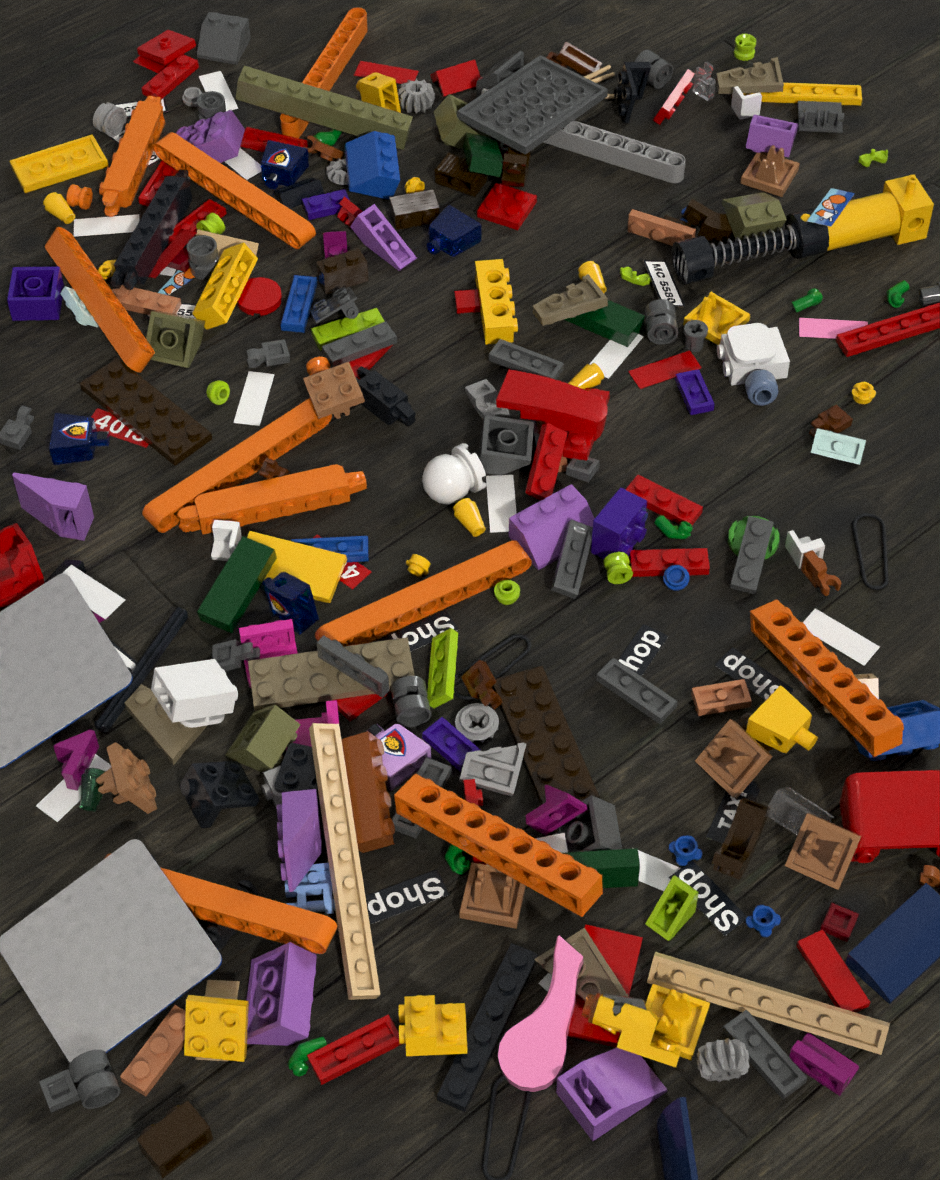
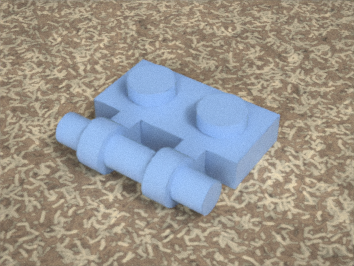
M329 863L313 864L293 892H289L288 880H285L286 898L297 897L296 903L286 904L312 912L334 914L335 903L332 897L333 889ZM323 894L324 900L307 901L306 896Z

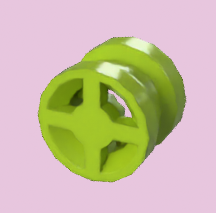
M750 34L738 35L735 39L734 56L742 61L751 60L755 56L756 38Z
M215 213L208 214L206 220H201L196 225L198 230L222 234L225 231L224 222Z
M614 552L604 559V567L608 570L607 579L612 584L625 583L633 576L632 568L629 566V556L626 553Z

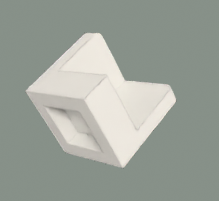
M738 86L733 87L731 107L738 118L742 120L753 117V115H760L761 93L758 92L744 96Z
M214 520L212 526L214 544L211 558L212 560L228 561L242 538L240 522Z
M793 530L787 533L785 547L798 569H801L804 554L811 550L819 558L823 559L825 545L821 538L811 541L810 537L798 539Z

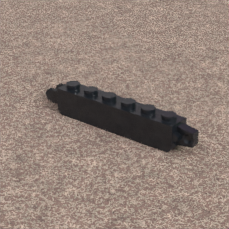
M179 170L175 176L165 177L114 263L116 270L111 278V286L114 289H120L124 283L127 290H133L136 284L144 285L167 246L170 235H173L176 224L181 221L192 202L191 178L188 175V170Z

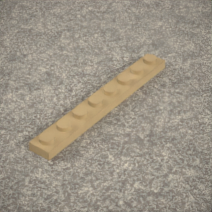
M658 952L654 954L647 980L649 984H655L670 990L674 989L679 993H686L688 996L740 1012H744L747 1009L753 1016L882 1055L890 1023Z

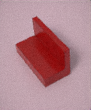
M475 59L430 74L433 83L438 81L443 97L476 87L477 80L480 78Z

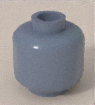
M756 370L746 378L745 390L751 403L764 406L772 403L777 398L779 392L778 385L771 372Z

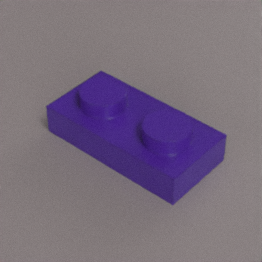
M343 189L302 199L303 208L308 220L338 214L342 208L339 203L344 196L350 200L346 190Z
M699 369L676 374L675 382L690 415L714 411L713 399Z
M443 717L422 732V739L460 772L466 753L480 750Z

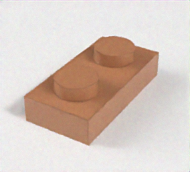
M745 679L695 687L691 691L698 716L751 707L752 703Z

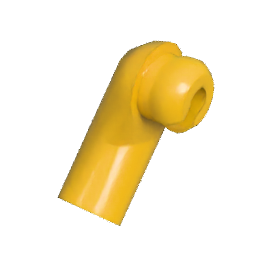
M107 260L99 267L98 272L103 279H110L116 270L114 267L116 260Z

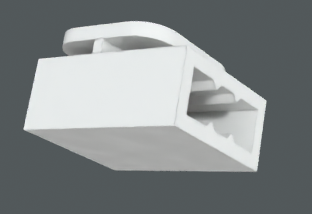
M753 323L733 326L728 330L727 334H721L720 345H717V355L723 361L724 376H728L731 386L745 384L749 374L756 370H767L774 375L775 379L787 378L790 360L777 327L768 328L764 324Z
M215 659L154 669L151 690L172 723L180 722L182 725L191 728L221 723L224 720L225 714L233 713L235 701L238 699V691L236 686L232 685L226 676L225 670L221 669Z

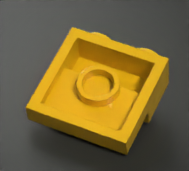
M435 995L404 997L405 1004L399 1005V1023H405V1025H399V1043L406 1044V1056L467 1054L465 1003L435 1004Z

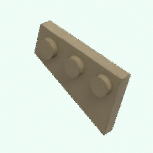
M778 57L771 58V61L765 64L761 62L753 63V67L747 69L738 67L716 73L718 94H733V87L736 86L740 88L742 93L783 92L784 84Z
M589 274L582 277V282L575 285L572 283L566 286L565 292L552 294L533 305V314L541 325L544 326L608 306V298Z
M142 684L125 702L126 710L142 729L148 732L153 738L154 743L159 749L164 751L173 765L207 727L206 725L191 728L182 725L180 722L172 723L152 690Z
M585 928L565 940L583 956V965L578 975L576 995L596 1010L601 994L608 993L629 997ZM555 946L534 959L550 975L553 974Z

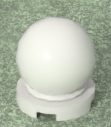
M462 443L454 447L451 455L443 454L436 456L426 465L422 476L423 488L429 497L436 502L448 505L453 504L465 497L469 490L476 493L487 486L482 481V477L486 476L483 465L476 453L470 454L466 450L468 448L467 444Z

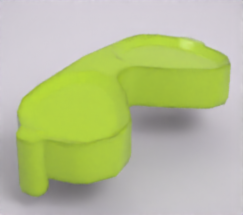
M871 149L870 154L859 156L858 162L865 167H869L873 160L886 163L888 150L875 152V149Z
M630 267L620 268L622 279L640 286L650 284L649 274L645 273L637 276V272L632 271Z

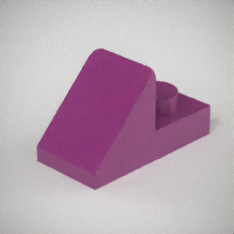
M346 231L323 233L325 259L347 252Z
M93 730L85 731L54 745L57 760L64 763L61 773L67 789L78 791L99 749L97 737Z
M545 785L546 802L525 815L526 824L546 836L586 811L587 805L564 791Z

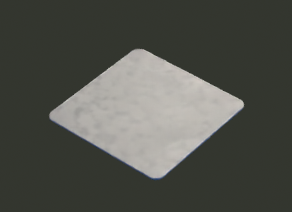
M67 574L55 576L0 612V769L14 762L126 689L132 682L133 677Z
M137 839L125 843L0 937V953L69 1062L87 1051L96 1049L103 1050L105 1053L109 1052L216 971L222 963V956L147 848Z

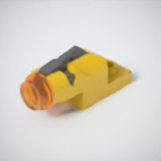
M588 993L581 1017L587 1018L589 1023L598 1025L615 1035L617 1032L621 1033L617 1048L673 1067L677 1066L681 1050L676 1049V1044L664 1039H659L658 1042L652 1041L659 1017L646 1009L643 999L608 993L604 995Z

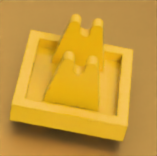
M711 291L708 297H704L703 301L684 317L683 325L691 320L704 322L708 327V334L705 338L720 345L721 334H727L728 330L733 326L746 325L750 321V314Z
M652 984L645 1004L646 1009L659 1017L652 1041L658 1042L659 1039L673 1042L676 1044V1049L681 1050L680 1057L692 1061L710 1003L688 996L686 993H679L674 989L670 990Z
M188 995L185 1013L184 1056L244 1062L247 1056L249 1001Z

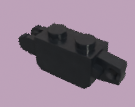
M362 366L357 369L356 372L360 380L358 378L356 380L365 402L361 403L362 406L387 425H391L398 420L409 427L416 422L415 411L411 409L406 393L375 370L370 372Z

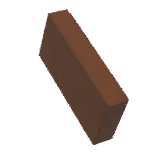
M565 42L556 58L584 76L599 70L602 65L600 61L568 42Z

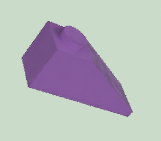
M375 204L357 215L350 227L363 244L398 271L417 259Z

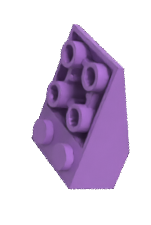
M228 110L226 112H218L206 120L201 119L188 127L183 126L177 130L176 134L221 163L238 156L245 128L233 111Z
M753 115L746 148L757 153H768L770 147L774 145L777 152L780 148H783L784 156L789 157L799 125L788 121Z
M13 472L12 476L21 508L60 537L85 540L94 519L86 485Z
M316 789L282 792V804H277L278 854L281 861L285 862L281 863L282 881L288 880L289 892H293L322 853Z
M619 1048L580 1062L557 1078L556 1089L557 1095L592 1141L667 1092V1088L640 1055Z

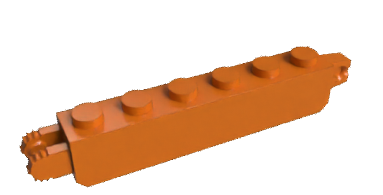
M148 96L145 101H138L136 108L131 112L130 122L125 126V134L119 140L118 150L113 153L112 164L107 168L105 180L100 183L99 188L100 195L103 196L102 202L105 205V215L109 217L117 215L121 207L126 208L132 205L153 154V146L158 142L165 125L161 97Z
M335 464L200 494L195 498V505L178 510L179 528L185 533L201 530L203 535L213 533L212 526L214 520L240 522V527L327 506L340 505L350 502V494L367 489L366 478L363 471L345 473L342 466Z

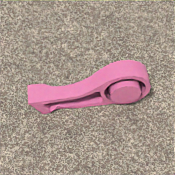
M560 936L556 939L553 956V974L548 994L542 1004L531 1015L505 1033L499 1044L498 1059L502 1074L511 1085L522 1091L536 1092L547 1089L557 1081L564 1067L567 1037L575 1007L577 979L583 965V956Z

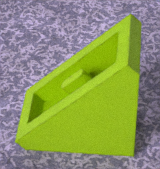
M674 875L645 924L670 941L695 913L699 892Z

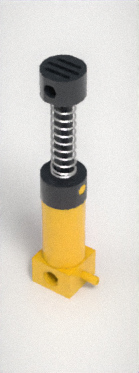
M914 174L885 181L883 193L850 200L831 227L808 222L807 220L816 209L811 208L789 213L786 216L785 230L778 227L777 232L770 229L769 234H765L762 231L760 236H757L753 233L752 238L745 235L744 240H740V238L736 237L735 242L728 239L727 244H723L720 241L718 246H715L713 243L709 245L704 236L676 241L672 247L673 266L680 283L688 285L711 279L716 264L722 267L724 263L732 264L733 260L739 263L741 259L745 261L749 257L755 259L758 254L764 257L766 253L770 255L774 254L775 251L780 253L783 248L787 251L790 250L795 258L801 259L892 236L897 245L927 238L934 203Z

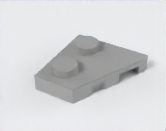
M518 743L515 746L504 748H490L487 751L467 752L459 782L464 783V780L475 779L476 787L513 796L526 743Z

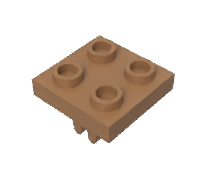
M772 145L768 153H756L741 177V184L783 197L797 174L800 163L785 159L784 149L780 148L777 152L775 150L776 147Z
M349 362L303 378L319 419L331 414L336 419H340L341 413H345L348 416L350 415V407L365 402Z
M729 719L695 762L733 798H738L773 756L738 723Z
M116 742L106 747L111 768L96 779L99 785L103 784V786L98 788V791L102 794L111 792L114 795H118L113 799V802L116 804L130 801L147 814L156 810V791L149 780L150 769L147 763L135 757L129 749L123 748Z
M807 813L785 866L839 890L862 836Z
M472 862L461 904L460 918L517 929L526 885L492 866Z

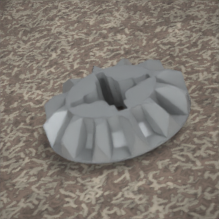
M337 158L336 162L330 161V166L327 167V177L331 182L339 185H348V175L342 170H347L346 158L343 160Z
M475 703L463 707L458 712L455 726L471 742L480 740L483 743L485 739L493 738L494 733L499 727V718L491 707ZM472 721L476 723L482 721V727L475 726L473 728Z

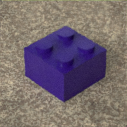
M13 267L7 299L12 321L60 319L63 299L60 293L64 288L60 267Z
M620 487L593 520L591 553L602 559H605L606 556L614 552H624L630 556L633 546L636 542L643 540L647 531L645 528V522L648 517V512H646L647 500Z

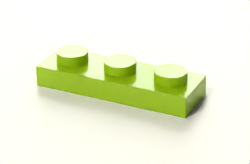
M374 308L358 313L354 319L346 317L311 328V333L321 351L322 346L385 321L378 309Z
M452 628L432 638L427 699L432 708H436L453 699L458 632Z

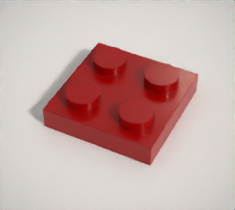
M496 183L478 208L477 217L519 230L537 203V195Z

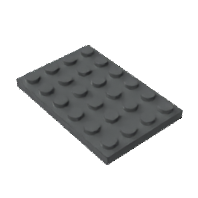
M540 55L459 109L457 117L459 120L517 151L527 154L608 96V89Z

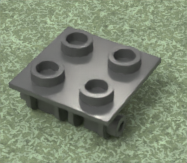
M798 101L799 131L843 133L842 122L844 121V113H842L841 102Z
M350 286L348 288L342 287L335 291L333 297L327 301L323 299L314 304L310 312L316 323H319L342 309L347 318L354 319L359 313L354 303L357 297Z

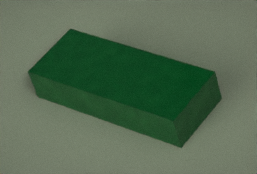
M466 132L463 149L469 171L500 177L503 158L497 139Z
M608 300V306L564 320L625 347H629L644 328L645 315Z
M242 536L198 609L197 613L200 620L233 633L277 559L275 549Z
M638 848L563 853L570 855L575 861L586 867H592L602 875L603 888L638 886L640 872Z

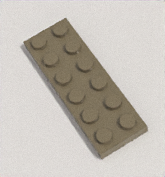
M408 637L344 647L353 654L361 655L373 667H380L387 673L389 678L388 692H391V685L397 679L405 676H415ZM318 651L248 661L255 711L273 705L284 708L376 694L320 659Z

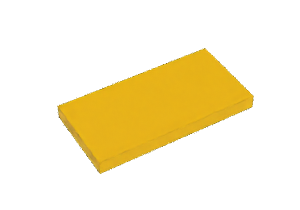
M93 134L10 160L11 168L24 193L109 167L108 161Z
M249 531L247 538L275 549L277 556L262 582L264 586L331 603L347 562L346 555Z

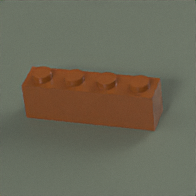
M369 731L343 738L342 746L358 850L365 853L394 845L393 834L395 833V826L389 812L391 798L386 790L385 781L388 780V774L382 760V755H384L383 743Z

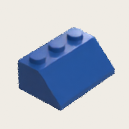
M373 131L345 144L349 191L388 200L389 197H393L400 182L395 136Z
M924 700L887 707L894 716H898L904 725L902 744L876 757H873L853 736L859 752L873 761L886 759V755L893 753L897 755L911 754L913 749L921 747L925 750L935 749L940 744V708Z

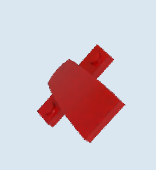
M509 369L497 396L496 407L519 410L521 419L545 421V424L549 423L563 431H570L564 445L563 457L587 461L594 441L602 435L605 428L610 391L590 388L584 390L552 378Z

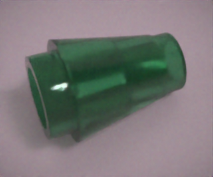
M86 768L85 773L81 775V809L92 812L97 810L103 795L98 791V788L103 786V784L99 785L96 779L106 771L98 768Z

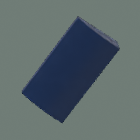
M925 883L848 953L846 966L889 1004L940 958V895L930 885Z
M679 1097L663 1110L657 1120L664 1180H698L686 1097Z

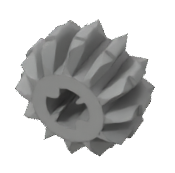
M417 78L415 81L408 80L407 83L401 84L398 93L401 109H406L407 113L413 111L416 114L419 111L425 113L426 109H431L435 100L432 85L426 83L425 80L418 81Z
M717 1039L715 1042H707L698 1049V1070H700L701 1077L708 1081H730V1079L739 1078L748 1072L750 1067L749 1053L746 1050L745 1043L740 1042V1040Z

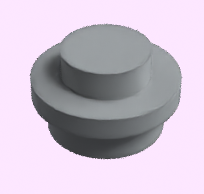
M197 87L187 88L182 96L183 103L190 107H197V98L202 94L201 90Z

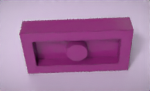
M807 1033L802 1041H796L789 1055L790 1059L801 1071L841 1096L859 1069L856 1063L810 1033Z

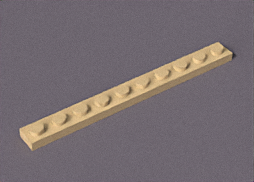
M313 723L309 731L348 999H377L380 996V988L339 724Z

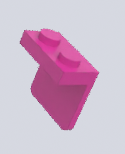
M292 619L277 620L271 623L239 628L241 645L252 642L253 649L259 647L260 659L297 654ZM244 660L248 685L251 688L248 660Z

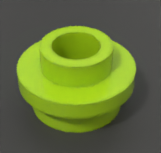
M221 380L210 383L207 388V397L210 401L217 405L227 401L230 394L229 385Z
M502 580L495 585L494 595L501 604L510 605L519 598L520 587L512 580Z

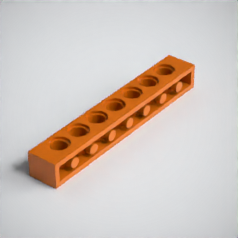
M776 599L750 611L751 631L873 757L902 744L904 725L898 716H894L886 708L884 702L881 699H877L870 692L868 686L865 683H861L854 676L851 669L845 667L838 660L835 653L830 652L822 644V641L815 637L807 629L806 625L792 614L788 607H785Z
M415 773L394 794L397 814L581 917L585 915L603 894L602 875L592 867H586L575 861L570 855L563 854L553 849L548 843L531 837L524 830L509 825L500 817L487 813L478 805L465 801L453 791L443 789L431 779H425Z

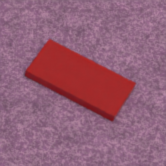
M585 924L584 928L627 995L630 996L643 937ZM576 995L568 1036L617 1048L621 1033L617 1032L615 1035L598 1025L592 1024L595 1010Z

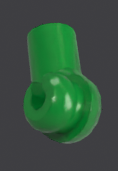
M331 129L330 132H318L314 137L325 144L333 146L342 131Z
M902 280L887 290L888 304L893 308H898L904 303V298L901 295L910 288L907 281Z
M813 288L808 291L806 296L793 301L792 305L796 313L820 304L823 298L822 293L818 289Z
M664 515L656 518L654 522L666 537L673 539H687L693 529L692 525L687 521L681 522L679 526L672 525Z
M450 844L445 854L449 867L456 874L466 873L470 868V860L466 861L465 856L462 855L463 850Z
M321 1036L302 1042L297 1046L288 1061V1067L295 1076L300 1077L307 1073L309 1068L306 1063L308 1060L307 1055L326 1046L325 1038Z

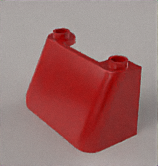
M17 523L0 530L1 608L20 600L44 584V577L32 544Z
M940 770L861 772L846 778L839 802L843 828L862 836L852 861H858L859 863L872 862L879 855L880 849L936 848V854L940 857Z

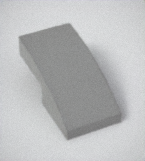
M487 379L465 387L467 396L483 420L485 415L510 418L508 409L496 407L497 390Z

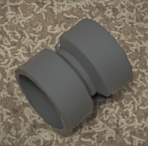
M649 49L641 52L635 62L650 63L651 70L647 82L657 89L664 87L673 75V65Z
M208 91L202 93L197 98L199 120L211 118L218 112H226L225 98L219 92Z
M199 235L193 237L187 244L189 265L194 277L206 280L210 278L219 261L218 249L215 239L210 236Z
M665 299L650 302L645 308L649 340L659 345L671 343L678 336L674 304Z
M405 676L394 681L391 685V693L398 724L404 727H416L429 721L431 709L427 699L425 681L418 676Z
M96 1049L87 1051L69 1063L68 1069L73 1082L78 1084L77 1092L84 1108L95 1109L102 1107L119 1096L121 1090L114 1073L111 1072L112 1068L105 1051Z

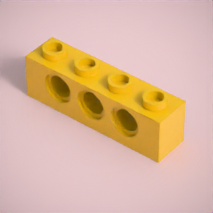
M244 242L224 249L192 312L196 319L205 321L204 327L206 330L228 322L258 260Z
M503 259L475 261V280L479 294L485 345L496 344L499 339L510 343L514 342V332H518L517 318H512V315H515L514 301L509 300L512 299V287L507 285V282L510 281L509 269L504 268Z

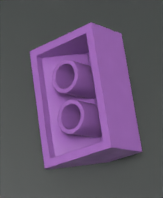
M571 484L509 518V538L520 543L531 558L532 564L537 570H540L559 559L567 523L572 519L593 527L594 516L587 500Z
M289 942L251 960L246 1000L249 1001L247 1044L289 1046L308 1038L314 977L316 975V954Z

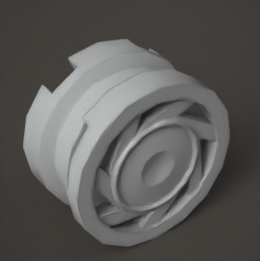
M107 102V104L102 103L94 113L93 126L96 130L110 137H115L121 133L126 124V112L110 102Z

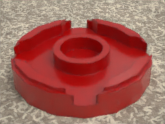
M257 277L248 279L237 301V306L248 315L254 316V313H260V316L272 313L281 304V288L275 281L269 278Z

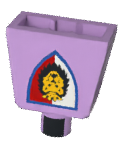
M374 724L367 730L383 743L384 755H382V760L388 774V780L385 782L390 791L417 773L426 757L431 759V747L400 724H394L386 731L378 724Z

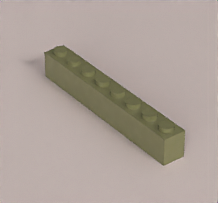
M248 66L243 67L237 83L236 100L359 137L373 131L388 133L395 136L396 148L404 150L413 116Z

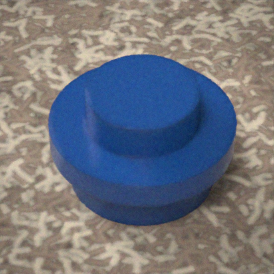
M672 565L664 572V584L670 590H682L689 583V573L683 566Z

